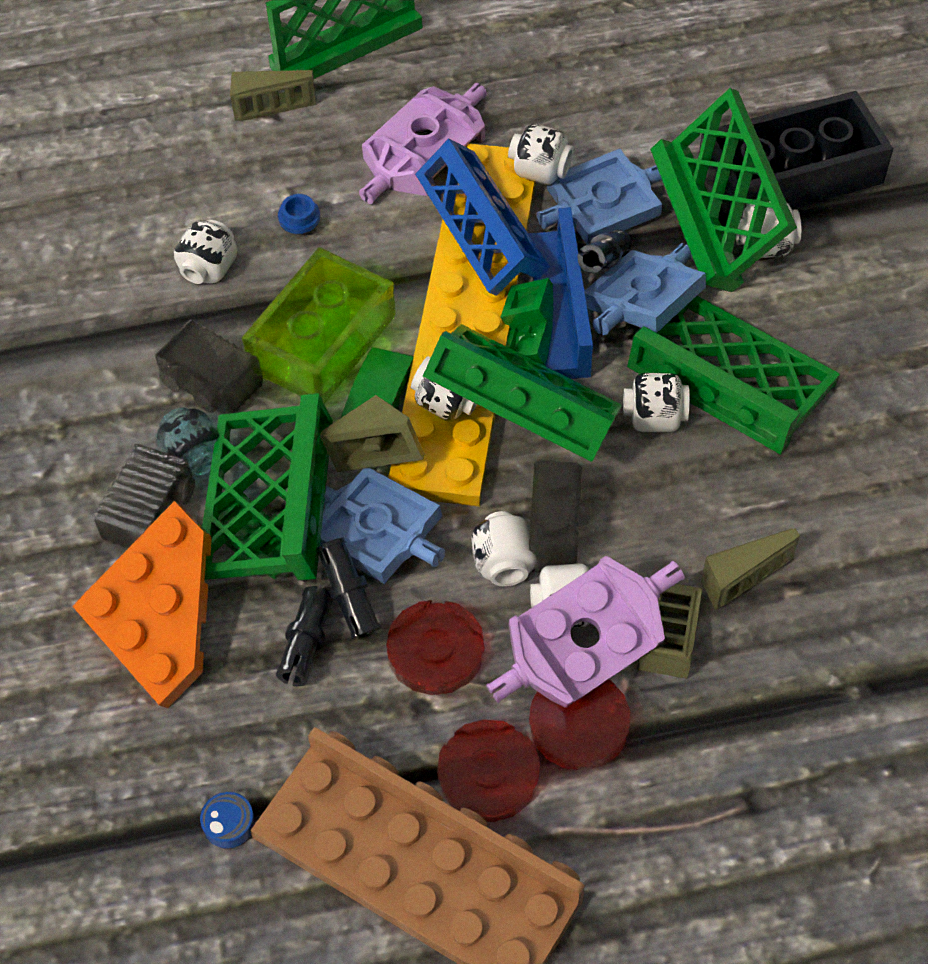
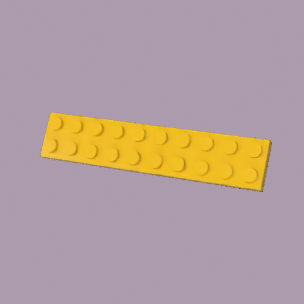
M468 144L466 147L476 153L528 232L536 182L521 178L516 174L514 160L508 158L509 147ZM465 193L456 194L453 209L455 215H464L467 199ZM443 219L402 413L409 417L425 455L423 460L391 464L388 478L431 501L480 507L496 414L477 404L471 415L462 412L454 421H445L416 403L415 390L411 389V383L423 360L427 356H432L441 334L445 331L452 333L460 324L506 346L509 325H505L501 319V314L510 287L519 283L520 273L497 296L489 293ZM474 223L472 235L474 245H483L486 228L484 223ZM493 253L490 271L494 277L508 263L503 253Z

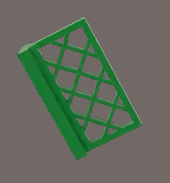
M271 0L266 2L273 54L268 56L271 70H313L314 79L423 29L422 16L415 10L414 0H351L341 15L333 13L341 0H327L322 8L314 5L317 0ZM362 4L369 6L367 11L356 15ZM294 6L298 7L288 24L281 22V12ZM309 12L316 14V18L307 31L299 28ZM328 20L336 22L334 26L321 31ZM293 36L302 38L299 42L287 47Z
M729 88L672 142L660 139L650 149L697 270L705 273L707 286L734 292L744 283L741 274L797 228L739 91ZM730 108L732 117L728 132L718 131L722 115ZM700 135H704L699 157L694 159L688 146ZM716 137L726 138L720 162L710 161ZM738 140L744 141L747 147L742 166L732 164ZM709 167L718 168L712 192H707L704 184ZM730 170L740 172L734 196L724 195ZM753 174L759 175L761 180L757 200L746 199ZM722 200L732 202L726 227L721 226L718 219ZM745 204L755 206L748 231L738 229ZM767 208L773 209L779 223L767 234H761ZM736 235L746 236L742 255L735 260L732 250Z
M696 296L657 333L643 326L633 337L627 364L629 369L638 374H676L679 376L682 385H689V403L780 455L790 444L793 433L836 385L840 373L699 296ZM690 309L704 317L705 321L685 322L683 314ZM720 333H733L741 337L743 342L723 343ZM710 334L712 343L692 344L690 335ZM679 335L682 345H677L663 336ZM770 353L779 358L781 363L761 364L758 354ZM727 355H747L751 365L731 366ZM717 356L720 366H715L700 357ZM797 375H810L821 381L819 385L800 386ZM786 376L789 386L769 387L766 377ZM755 377L759 388H754L738 378ZM794 399L797 410L795 411L777 400Z
M460 324L452 333L445 331L441 334L422 376L590 462H593L622 407V404L463 324Z
M319 393L301 395L300 406L221 414L218 416L216 430L219 433V438L214 443L202 523L204 530L212 537L211 555L206 556L205 580L293 572L298 581L317 579L319 555H317L315 549L320 546L329 463V454L320 435L322 430L333 424V419ZM295 422V429L281 442L270 435L282 423ZM250 427L253 430L236 447L229 442L231 429ZM265 440L273 449L254 464L246 455L260 442ZM284 456L291 462L290 469L274 481L265 472ZM240 461L249 470L229 486L224 481V475ZM260 478L269 487L249 504L240 494ZM277 496H280L286 501L285 509L269 521L260 512ZM235 500L244 509L223 526L218 521L219 513ZM255 518L264 527L246 544H243L234 535L250 520ZM273 536L281 541L279 557L260 559L254 554ZM228 540L239 549L225 562L212 563L213 553Z

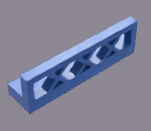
M448 138L415 175L489 293L497 296L520 272L539 279L550 266L476 153ZM446 163L448 166L446 185L437 186L432 177ZM465 193L467 199L464 215H455L453 209L456 194ZM474 223H484L486 226L483 245H474L472 242ZM493 253H503L508 263L494 277L490 271Z
M571 207L558 208L557 231L528 233L550 266L539 279L532 277V281L549 278L553 283V327L545 366L570 379L591 378L593 342L581 267L578 263V248Z

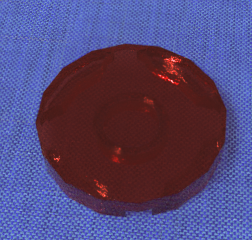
M432 600L421 601L406 608L391 623L386 643L389 667L398 681L415 692L428 695L452 693L469 684L479 672L485 654L482 627L474 615L459 604L445 601V604L432 603Z
M608 679L567 708L549 700L537 691L531 701L529 726L534 745L547 760L566 769L578 770V767L589 766L592 769L604 766L620 753L628 739L631 712L625 695Z
M482 719L463 725L454 732V736L449 739L447 744L445 742L439 752L437 777L443 797L453 808L458 811L461 808H467L476 812L487 822H496L515 816L529 805L539 785L540 760L534 743L526 734L524 737L521 732L516 731L515 726L504 721Z

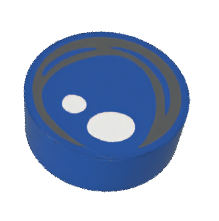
M223 792L213 796L206 802L201 811L200 823L206 838L213 845L220 848H234L243 844L251 836L250 830L255 825V817L251 805L245 797L234 792Z

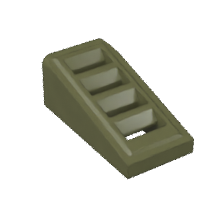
M313 70L232 72L230 98L235 121L250 120L316 105ZM301 86L302 92H294V87ZM285 89V93H278L279 90Z
M791 528L707 556L701 582L713 607L719 609L792 561L800 538L796 528Z
M675 584L660 594L658 600L660 611L688 616L687 620L661 616L663 627L685 631V635L664 632L665 640L663 642L683 645V648L678 650L657 646L640 658L638 670L688 679L702 588ZM661 596L690 601V606L661 601Z

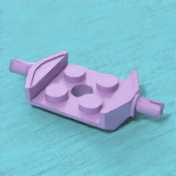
M474 83L461 96L458 93L452 95L433 86L421 90L362 144L363 159L374 175V178L359 190L362 200L372 204L378 196L389 189L427 196L428 194L415 174L448 138L465 147L474 139H477L481 144L485 141V125L479 111L474 108L477 103L487 96L485 88L482 85L479 86V83ZM427 130L433 131L432 133H430V134H428V135H417V134L414 133V132H416V131H418V132H424V131H427ZM445 163V164L441 167V169L432 177V179L446 166V163Z
M603 557L596 566L519 617L515 615L509 619L510 638L515 664L511 666V670L491 683L486 684L487 689L492 694L502 686H505L493 694L495 701L500 703L501 700L521 688L522 685L525 689L530 686L549 700L567 708L663 643L665 637L658 600L661 593L685 579L682 570L680 569L670 577H667L679 567L674 561H671L670 564L649 578H643L610 557ZM589 622L597 628L599 640L592 647H580L571 638V628L576 623Z

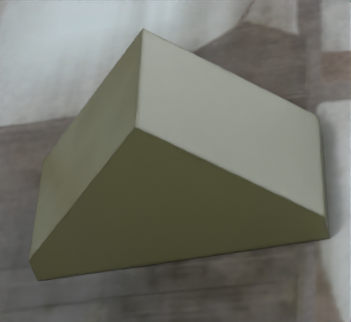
M377 395L322 430L320 435L337 472L423 460L425 455L409 417Z

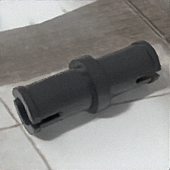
M623 230L601 233L594 237L588 245L581 248L583 253L578 254L580 267L585 272L596 273L601 269H609L615 266L623 256L629 253L627 249H630L632 246L631 238Z
M337 538L322 544L323 546L317 547L315 549L316 553L321 559L332 586L328 592L332 601H338L351 632L352 640L363 638L374 633V631L380 630L382 627L377 621L364 590L368 587L364 576L359 577L347 549L345 538Z
M308 586L303 590L302 600L295 621L287 626L285 638L288 642L280 666L276 671V677L285 684H288L293 667H297L292 686L298 687L307 684L315 652L321 649L324 644L325 633L323 627L330 606L333 603L328 590L324 588L317 605H314V598L318 587Z

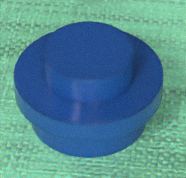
M290 195L284 199L278 211L279 224L285 231L293 234L307 233L319 224V207L307 195Z

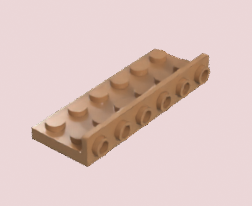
M314 727L308 735L309 750L250 830L252 837L457 964H546L583 903L585 885L579 881V875L561 862L553 861L549 864L533 854V849L519 837L511 834L503 837L489 829L487 822L476 812L467 808H461L458 811L443 802L442 796L431 786L423 782H417L414 785L398 776L399 772L383 758L374 756L372 759H369L356 751L354 744L342 734L335 731L326 734Z

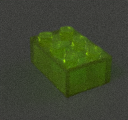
M318 247L243 335L242 341L248 369L299 396L319 393L325 404L396 316L393 282Z

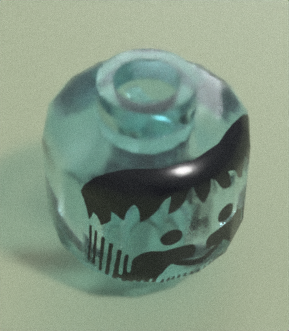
M185 407L177 408L167 413L159 424L155 435V443L173 472L182 476H201L210 472L214 444L219 439V433L207 414L196 408L188 409Z

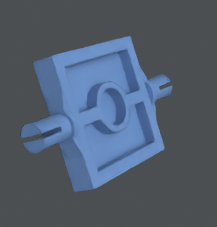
M617 149L572 167L568 170L564 179L558 178L553 184L547 185V190L557 205L537 212L538 222L545 229L558 223V208L571 207L574 228L586 245H588L594 237L601 233H610L614 230L624 231L661 215L662 203L651 190L652 184L662 181L657 165L644 170L640 169L628 160L621 149Z
M681 243L669 255L665 256L648 255L631 250L618 264L611 267L584 291L587 309L601 313L593 321L595 331L599 334L602 332V335H607L613 327L624 321L640 328L645 326L657 333L706 288L705 273L684 265L692 258L688 245L684 246V243Z
M364 468L352 482L341 487L339 490H334L326 485L320 546H323L322 544L344 537L355 568L383 584L387 582L405 560L413 555L431 564L433 567H437L439 562H442L445 556V549L425 539L430 530L442 518L440 505L371 468Z

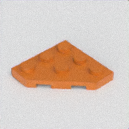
M175 501L72 606L157 704L167 709L203 673L204 653L200 651L201 625L206 624L208 584L204 582L206 556L211 555L212 537L183 506Z

